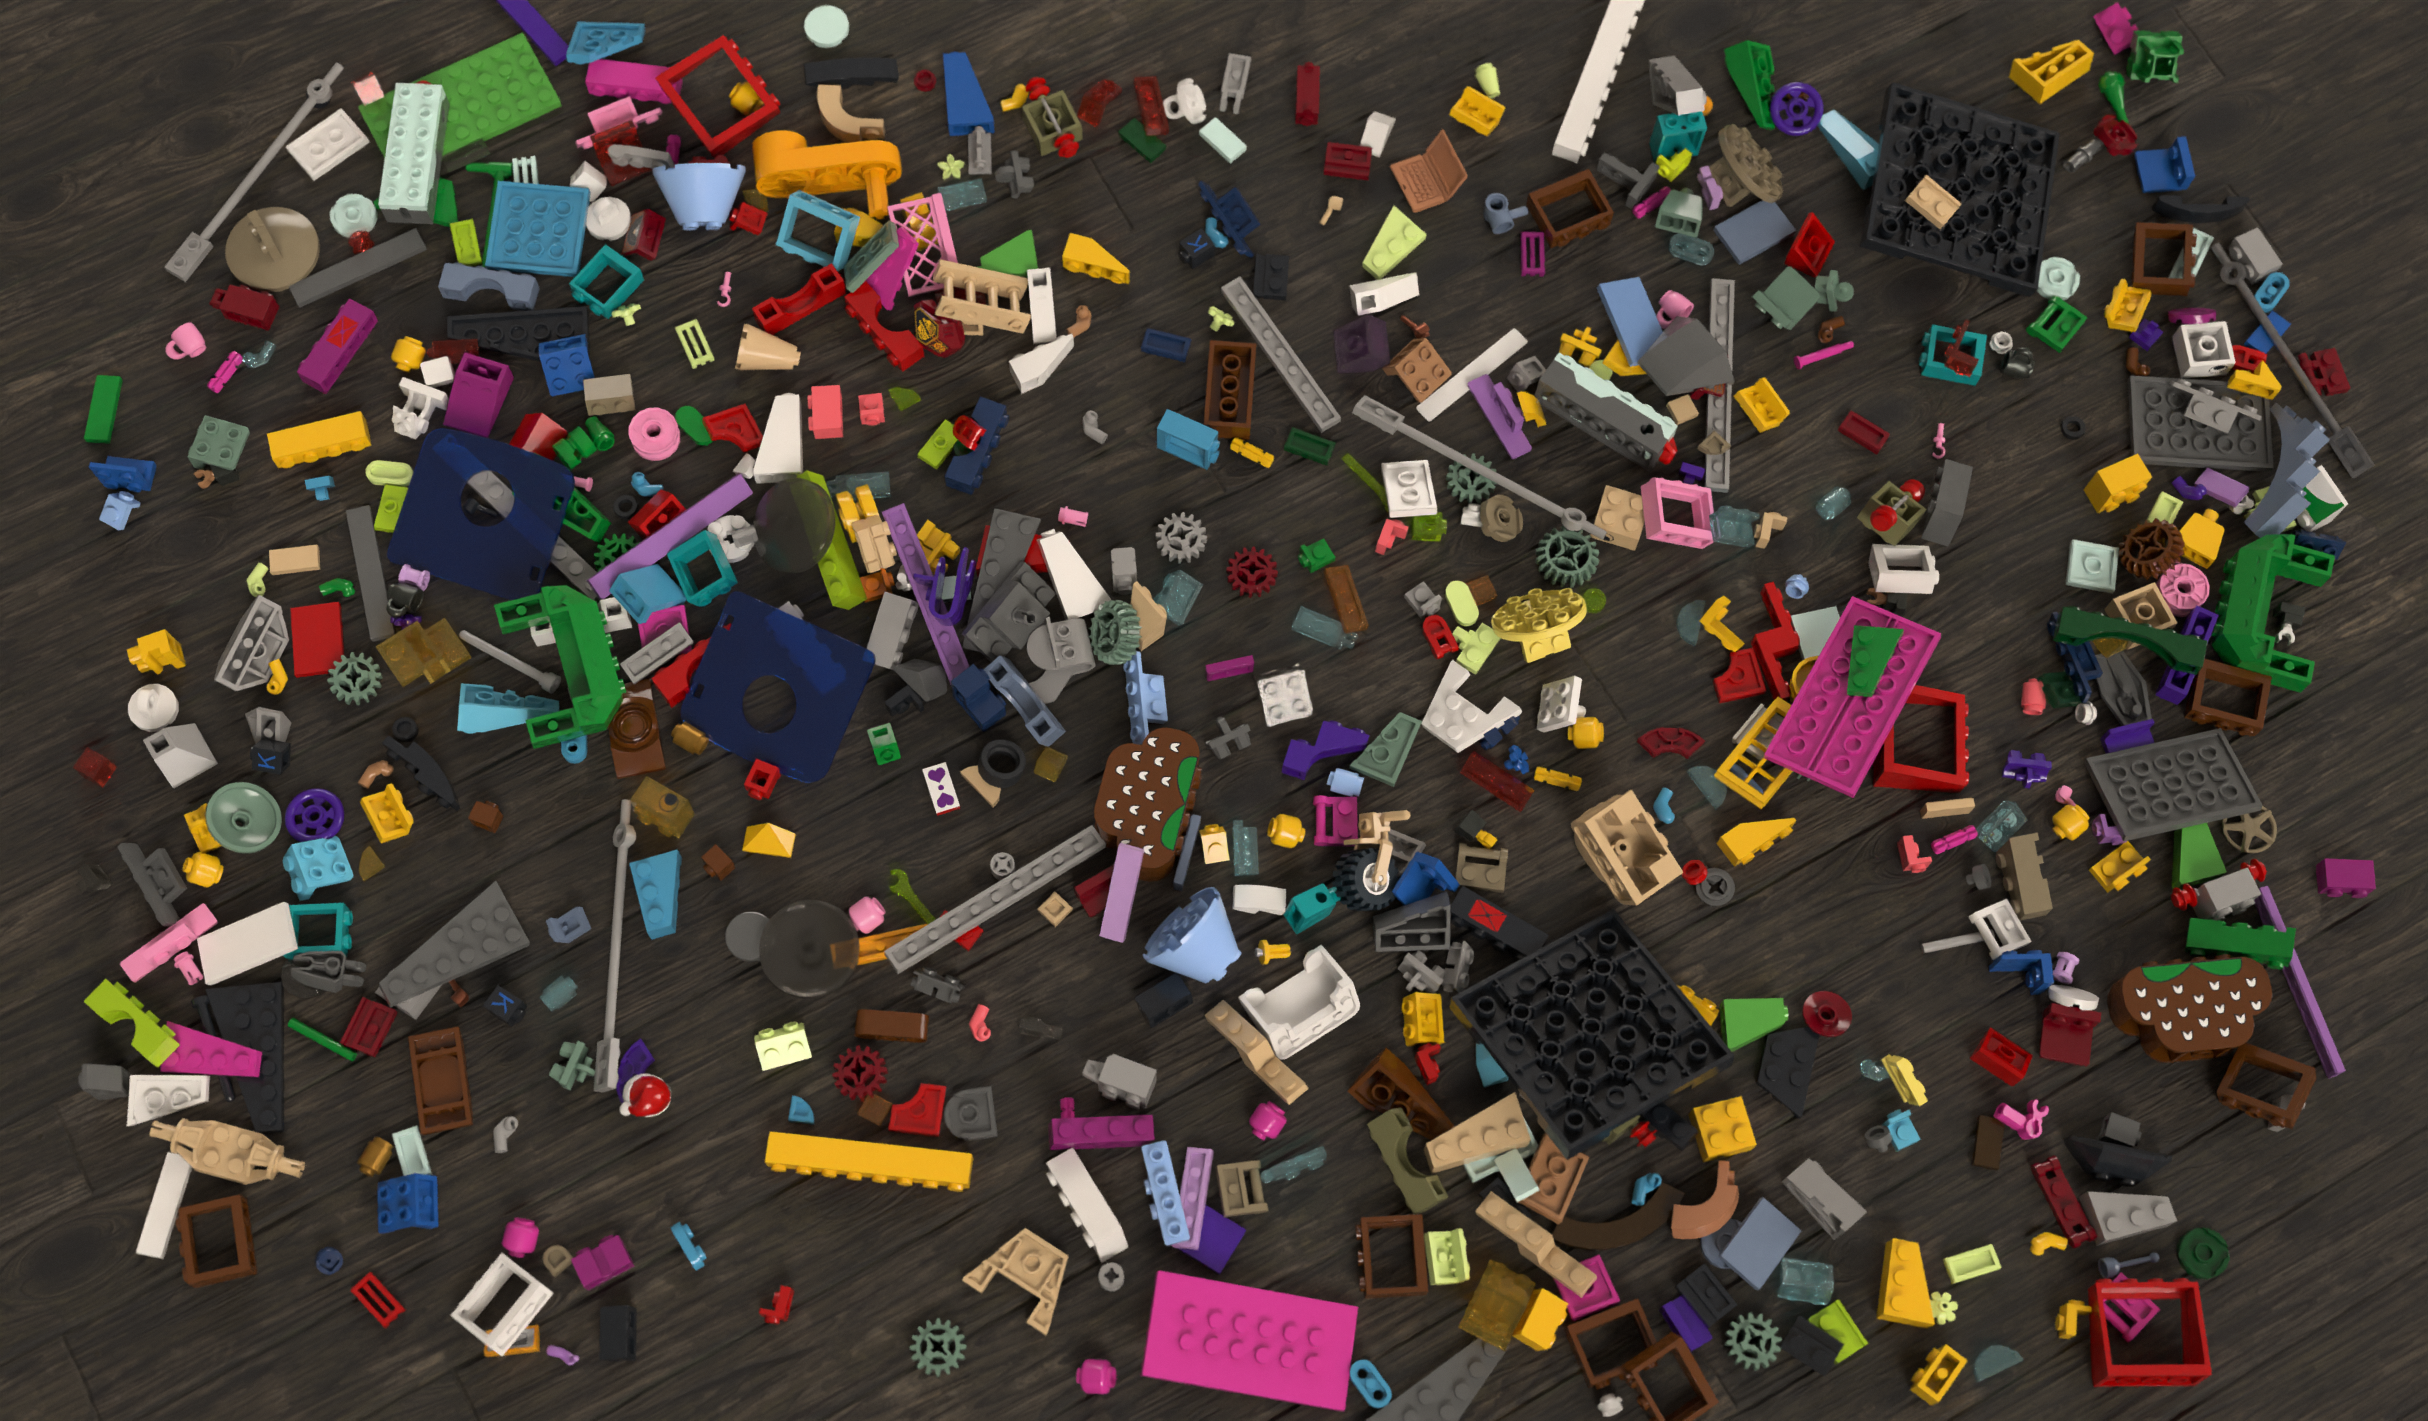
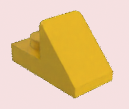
M2261 361L2254 370V374L2246 370H2236L2228 380L2227 388L2273 400L2281 390V385L2266 363Z

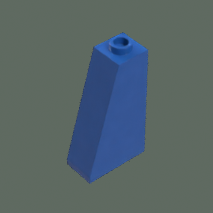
M951 52L943 54L950 136L972 134L975 127L978 126L983 127L986 133H995L992 113L966 53Z

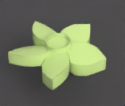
M950 154L947 157V162L937 163L938 167L944 170L943 180L950 177L951 174L953 177L960 179L959 170L962 169L965 162L955 161L954 157Z

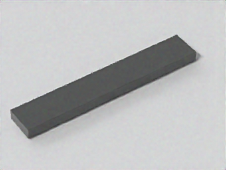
M415 228L289 286L300 308L427 249Z
M367 505L346 510L370 639L374 642L395 637L394 623H390L391 616L386 611L389 601L387 600L388 591L371 507Z

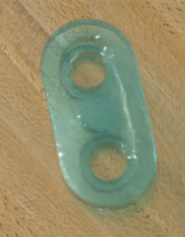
M1678 233L1671 238L1669 243V251L1673 256L1698 265L1710 263L1714 255V248L1709 242ZM1676 246H1681L1683 249H1678ZM1702 253L1705 257H1701L1698 254Z

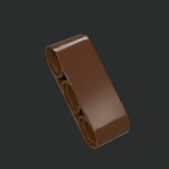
M857 1010L854 1036L862 1039L924 1043L927 1041L929 1016L910 1012Z

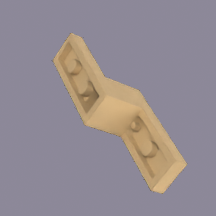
M1222 1000L1204 1015L1207 1021L1237 1048L1245 1065L1287 1104L1290 1105L1308 1089L1305 1082L1275 1056L1267 1039L1227 1002Z
M1493 1192L1489 1193L1476 1210V1214L1516 1242L1521 1255L1582 1298L1597 1279L1596 1274L1555 1246L1553 1236Z

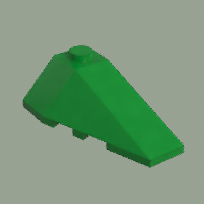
M1746 40L1724 49L1726 56L1725 64L1757 124L1760 128L1775 129V124L1770 115L1771 93L1774 92V85L1770 84V75L1774 74L1770 46Z

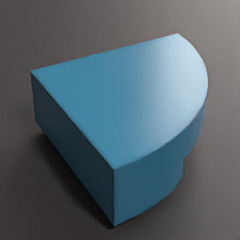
M792 1095L788 1121L814 1125V1114L811 1107L802 1098Z

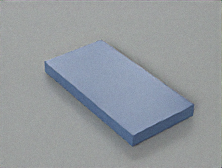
M1639 277L1599 284L1597 287L1598 293L1629 366L1639 365V359L1663 333Z

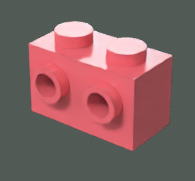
M840 385L813 386L812 395H808V408L812 409V416L808 417L809 431L814 432L815 439L843 437L842 393Z

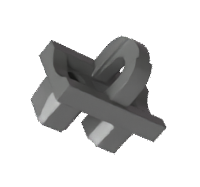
M1011 151L1010 158L1004 163L1005 166L998 168L995 172V178L998 182L1008 183L1011 198H1018L1021 192H1031L1034 182L1032 177L1022 176V173H1028L1030 169L1029 158L1019 157L1018 151Z
M1220 716L1216 718L1215 722L1221 735L1205 742L1207 749H1212L1217 759H1222L1231 754L1226 742L1232 739L1238 750L1250 746L1251 742L1247 732L1251 730L1248 724H1243L1230 730L1225 718Z

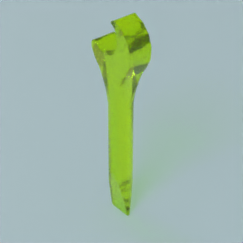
M1347 453L1342 460L1376 492L1384 505L1385 511L1389 513L1385 488Z
M900 869L891 870V875L898 876L899 882L894 886H889L890 891L907 900L927 925L935 921L934 916L914 894L906 873Z

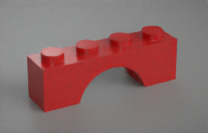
M831 263L813 273L808 283L797 293L783 299L771 297L753 307L755 321L762 331L774 335L846 294L844 280Z
M867 281L860 285L853 293L850 292L844 297L846 303L844 308L847 314L859 321V327L866 335L869 333L873 337L874 345L878 350L885 351L886 357L893 367L898 366L903 372L924 357L923 346L909 330L894 332L885 329L879 324L877 317L882 309L881 298Z
M730 623L727 626L719 627L714 632V635L707 640L699 641L694 646V649L687 654L679 655L674 660V663L667 668L659 669L651 679L659 693L670 707L673 708L691 695L690 680L692 674L699 666L712 661L732 666L748 655L750 650L747 643Z

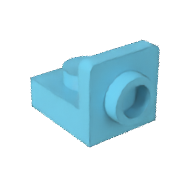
M1898 1109L1888 1114V1120L1882 1124L1889 1128L1892 1135L1891 1143L1896 1152L1921 1140L1909 1119L1911 1115L1910 1110L1902 1113Z

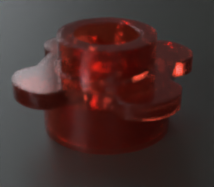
M356 231L350 236L348 244L353 247L355 255L373 248L374 242L370 240L369 232Z

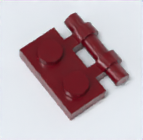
M2335 348L2313 352L2310 356L2312 360L2308 359L2307 353L2297 356L2300 367L2319 396L2322 395L2320 390L2322 388L2325 396L2349 391L2350 385ZM2314 370H2316L2318 378L2315 377Z

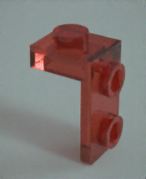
M1103 79L1083 95L1077 117L1097 127L1101 122L1105 106L1121 94L1122 88L1111 80Z
M1965 319L1962 326L1957 325L1952 335V338L1956 340L1953 345L1949 343L1944 357H1947L1944 366L1954 370L1959 375L1970 377L1979 359L1958 351L1970 322Z

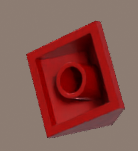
M1813 212L1808 214L1790 248L1784 264L1812 277H1817L1835 241Z
M543 413L526 414L504 454L529 464L533 455L537 453L552 464L556 457L552 445L562 438L565 439L568 431Z
M1990 1027L1970 1059L2013 1087L2024 1078L2033 1055Z

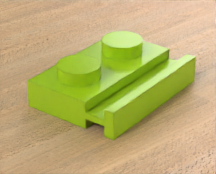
M1839 1299L1807 1319L1845 1344L1834 1361L1835 1364H1838L1868 1344Z

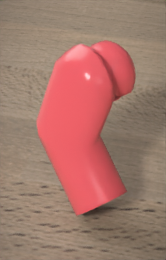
M978 1004L969 1022V1027L975 1039L985 1041L991 1035L990 1029L987 1028L984 1022L989 1008Z

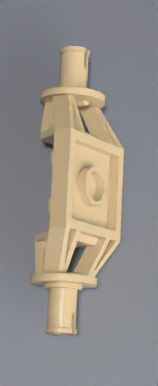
M183 1118L177 1127L154 1121L152 1126L155 1128L150 1129V1137L171 1141V1152L178 1153L195 1171L247 1185L265 1179L273 1180L278 1172L300 1178L302 1176L300 1171H304L305 1162L284 1157V1146H277L263 1134L221 1122L189 1121ZM183 1144L190 1148H193V1152L182 1147ZM255 1166L268 1167L267 1170H254Z

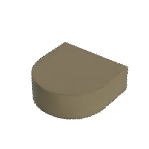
M553 1245L544 1252L543 1263L550 1273L556 1277L572 1264L571 1259L573 1257L564 1247Z

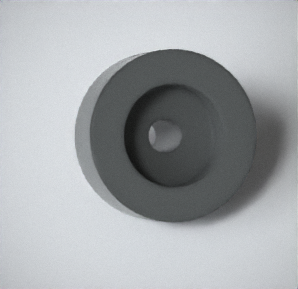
M1985 864L1973 866V874L1966 876L1968 885L1976 884L1979 890L1990 888L1991 876Z
M1880 1125L1869 1129L1865 1133V1139L1870 1148L1878 1149L1879 1152H1885L1888 1150L1887 1145L1892 1141V1135L1887 1126Z

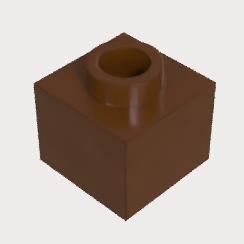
M476 800L468 819L474 826L496 833L504 816L498 809L499 806L490 801L482 803Z
M716 844L701 857L705 864L702 868L711 878L716 876L721 881L735 869L733 861Z

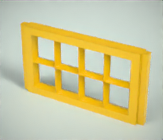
M1777 697L1714 774V778L1760 809L1768 803L1793 771L1784 767L1775 778L1761 768L1767 760L1764 756L1756 765L1742 754L1750 744L1766 752L1767 747L1755 740V738L1763 728L1774 735L1776 734L1777 730L1767 723L1776 712L1785 717L1791 707L1789 703L1780 697ZM1738 759L1753 769L1744 781L1729 771ZM1757 772L1772 782L1763 794L1748 784Z

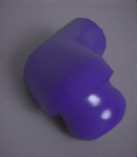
M2181 476L2171 483L2185 499L2200 500L2207 493V489L2203 484H2198L2196 487L2189 486Z

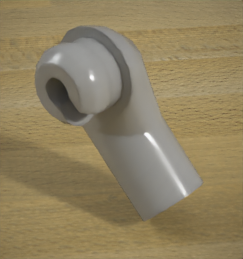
M1087 411L1082 420L1084 433L1100 444H1103L1108 434L1098 429L1097 413Z
M505 1117L494 1128L495 1153L508 1151L507 1138L518 1127V1120L515 1117Z

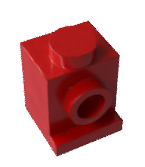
M756 759L744 783L746 790L749 791L748 795L757 800H761L762 797L769 799L777 780L780 779V770L774 765ZM761 781H766L764 787H762V786H760V785H758V784H759Z

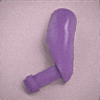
M550 1345L546 1349L547 1355L558 1357L567 1365H573L579 1360L577 1355L574 1356L564 1348Z

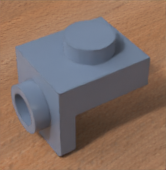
M575 907L559 918H549L546 920L549 935L555 942L570 943L591 930L583 907Z

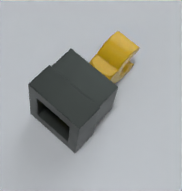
M1473 810L1464 817L1454 830L1460 837L1464 836L1470 842L1476 837L1486 849H1490L1497 841L1493 835L1482 830L1487 822L1480 818Z

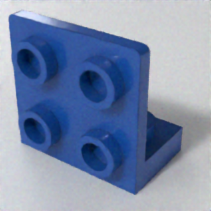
M2177 137L2169 149L2137 151L2134 154L2143 193L2186 190L2195 178L2186 137Z
M585 334L539 343V357L551 396L584 390L583 380L595 378L588 355Z
M107 456L105 464L93 462L89 464V468L104 487L114 490L118 489V487L127 488L133 492L151 490L157 467L154 461Z
M1416 852L1401 878L1397 881L1392 893L1405 906L1429 898L1435 888L1441 891L1447 889L1456 892L1460 884L1440 859Z
M2041 950L2028 951L2027 954H2017V951H2005L1989 966V972L2028 971L2025 980L2026 986L2030 987L2031 995H2041L2054 983L2051 953L2042 954Z
M413 1173L377 1184L379 1233H388L408 1227L428 1229L438 1227L437 1176Z

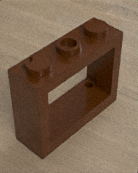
M1589 169L1529 193L1526 203L1540 231L1544 232V238L1550 248L1562 247L1577 237L1584 238L1594 230L1607 228L1611 224L1614 214ZM1584 190L1598 215L1555 232L1541 207Z
M2136 222L2133 239L2131 287L2150 290L2151 294L2188 296L2190 287L2194 288L2195 274H2191V267H2195L2196 254H2192V247H2196L2197 234H2193V225ZM2145 238L2184 240L2182 279L2143 277Z
M2204 659L2203 668L2194 676L2190 686L2184 718L2196 721L2197 724L2206 723L2214 725L2217 729L2236 731L2242 736H2256L2264 726L2272 676ZM2205 678L2256 691L2257 698L2253 719L2200 705Z
M2244 1043L2238 1047L2217 1090L2219 1102L2229 1107V1109L2234 1110L2237 1108L2245 1111L2252 1118L2259 1119L2261 1117L2266 1119L2276 1127L2293 1129L2316 1081L2315 1068ZM2244 1062L2299 1082L2286 1110L2231 1090Z
M239 1194L178 1208L179 1216L176 1217V1226L182 1236V1241L179 1242V1250L181 1256L185 1259V1267L182 1268L184 1281L188 1282V1285L198 1288L258 1274L247 1198ZM231 1208L239 1265L199 1274L192 1216Z
M1422 1214L1361 1217L1359 1225H1355L1356 1240H1361V1250L1357 1251L1358 1266L1363 1267V1276H1359L1360 1292H1364L1365 1299L1426 1295L1428 1293ZM1410 1227L1415 1286L1373 1288L1369 1229Z
M1638 1298L1571 1324L1564 1329L1588 1388L1593 1386L1596 1387V1390L1604 1388L1611 1384L1610 1379L1619 1376L1620 1381L1624 1380L1626 1373L1623 1367L1619 1366L1594 1376L1577 1337L1578 1335L1632 1315L1645 1348L1647 1349L1656 1343ZM1660 1357L1659 1359L1645 1367L1643 1370L1646 1371L1658 1366L1657 1361L1660 1360L1662 1357Z
M1674 1332L1669 1333L1622 1365L1626 1373L1624 1379L1631 1389L1636 1390L1638 1394L1636 1400L1644 1411H1648L1651 1417L1648 1419L1649 1421H1693L1719 1403L1683 1338ZM1669 1351H1672L1697 1396L1663 1418L1638 1372Z

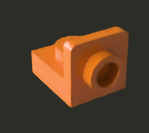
M881 568L880 572L860 578L867 597L865 603L883 598L884 591L892 594L891 586H894L895 583L892 573H886L885 568Z

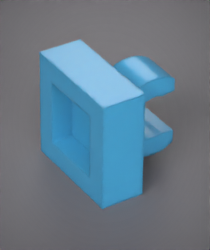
M331 476L305 480L306 489L310 491L315 490L316 498L319 501L328 500L329 493L327 488L335 487L334 479Z

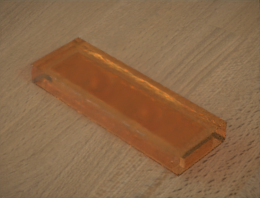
M1348 565L1326 568L1324 574L1344 633L1367 630L1369 625Z

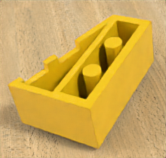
M2076 40L2053 47L2052 51L2040 54V52H2037L2032 57L2023 60L2020 58L2014 59L2009 77L2041 104L2088 72L2094 53L2081 41Z
M1892 1238L1885 1246L1877 1319L1928 1329L1935 1325L1919 1244Z

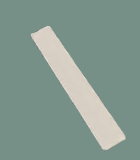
M1512 329L1419 404L1416 409L1427 421H1432L1469 391L1468 382L1482 375L1490 374L1527 344L1528 341L1516 329Z

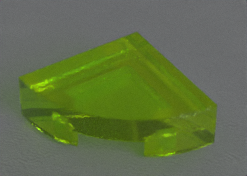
M900 387L889 389V394L900 411L921 401L920 396L913 390Z

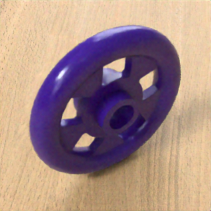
M1802 82L1788 83L1774 94L1770 104V115L1775 126L1783 133L1792 136L1805 135L1813 131L1820 123L1823 116V101L1819 93L1812 86ZM1801 92L1809 96L1807 102L1798 98ZM1789 93L1793 99L1785 104L1782 98ZM1793 106H1798L1800 112L1794 113L1792 110ZM1808 107L1815 108L1813 117L1806 116ZM1785 110L1789 118L1782 120L1779 111ZM1802 119L1803 126L1794 127L1793 120Z
M319 788L299 793L291 800L285 813L286 828L289 834L298 842L321 838L331 839L339 832L344 822V808L340 799L334 793ZM313 799L315 804L305 809L303 803ZM325 801L332 805V808L328 811L321 806ZM302 814L303 823L296 824L295 815ZM319 814V818L316 821H312V816ZM327 818L333 819V822L327 829L323 825L326 823ZM307 828L317 829L316 834L307 835Z

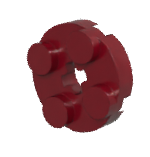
M2105 115L2093 130L2094 135L2107 146V151L2112 156H2117L2118 154L2129 155L2138 146V144H2135V141L2138 139L2135 131L2124 120L2118 122L2114 120L2116 116Z

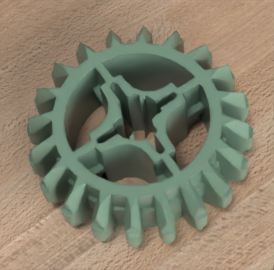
M1563 525L1559 532L1554 527L1551 534H1544V540L1541 539L1539 541V548L1535 552L1538 557H1536L1535 561L1536 564H1540L1539 572H1545L1544 579L1552 578V585L1558 581L1561 582V588L1565 586V583H1568L1570 588L1574 587L1575 582L1581 586L1584 580L1589 581L1591 574H1595L1597 570L1595 566L1599 564V559L1597 558L1599 550L1594 549L1596 541L1589 542L1590 534L1582 535L1583 529L1578 532L1567 531ZM1556 545L1558 554L1550 559L1549 550ZM1584 555L1586 564L1579 569L1577 560L1580 559V556Z
M1122 600L1105 601L1104 604L1099 605L1098 610H1094L1095 617L1091 618L1092 626L1089 627L1091 630L1089 638L1092 639L1091 647L1094 648L1093 653L1098 656V660L1109 665L1125 664L1132 659V655H1136V648L1140 647L1138 642L1139 638L1142 637L1140 635L1142 627L1139 626L1140 618L1136 616L1137 610L1133 609L1131 604Z

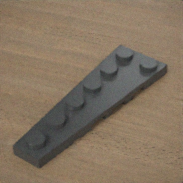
M994 508L968 625L1021 561L1024 562L1041 519ZM964 638L963 649L980 652L970 641Z

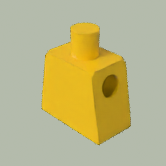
M2206 509L2203 516L2194 513L2180 530L2185 542V547H2183L2185 555L2182 556L2206 569L2215 561L2224 533V527L2215 523L2219 514L2212 509Z

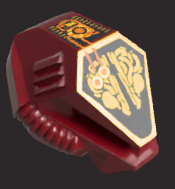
M932 299L921 300L914 305L917 340L923 348L943 358L961 350L965 343L962 321L935 315L936 303Z

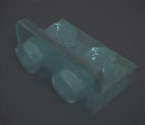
M1732 506L1718 508V511L1709 515L1713 542L1746 548L1755 545L1751 523L1760 518L1759 513L1750 512L1749 509H1734Z
M1182 570L1169 573L1162 583L1164 587L1161 593L1156 595L1154 602L1161 604L1166 610L1167 618L1180 626L1183 625L1203 584Z
M1233 820L1234 876L1258 875L1257 828L1243 827V820Z
M1783 1257L1780 1262V1286L1777 1296L1791 1301L1798 1300L1811 1302L1816 1305H1828L1834 1291L1833 1265Z

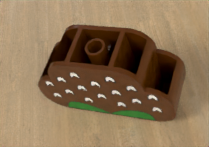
M1172 728L1156 729L1145 737L1142 745L1127 743L1115 748L1109 755L1094 808L1095 829L1108 848L1118 850L1119 844L1124 843L1145 849L1138 880L1155 882L1170 874L1175 865L1176 857L1181 855L1185 837L1182 834L1187 833L1190 822V813L1188 811L1193 812L1196 801V790L1194 789L1199 790L1202 778V768L1199 767L1200 752L1196 740L1190 734Z
M2230 955L2216 956L2214 960H2206V957H2197L2191 959V962H2182L2181 959H2174L2158 965L2156 961L2146 962L2141 967L2134 968L2110 988L2107 997L2110 1018L2121 1032L2131 1036H2139L2140 1044L2145 1053L2158 1062L2172 1063L2221 1058L2251 1038L2254 1031L2253 1016L2263 1012L2271 1002L2272 988L2268 973L2264 967L2251 958H2230Z

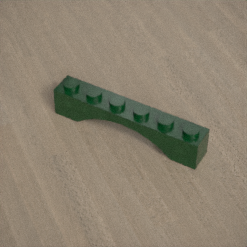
M2067 606L2061 609L2057 617L2053 641L2073 646L2097 639L2115 638L2128 640L2156 653L2171 669L2197 675L2203 668L2208 642L2207 640H2202L2197 635H2181L2172 629L2160 630L2152 628L2150 624L2146 623L2135 624L2121 617L2110 618L2100 612L2089 613L2081 611L2080 608L2075 606Z

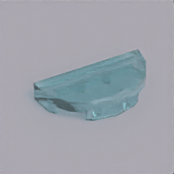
M1696 600L1693 603L1687 604L1681 609L1677 618V630L1680 637L1686 643L1693 646L1697 644L1701 625L1699 620L1703 616L1706 602L1702 600Z
M1696 766L1688 769L1687 773L1714 809L1717 810L1724 802L1727 794L1726 785L1714 778V774L1717 771L1707 766Z
M2002 1345L1988 1347L1978 1355L1974 1363L1976 1382L2024 1360L2017 1351H2013L2008 1347Z

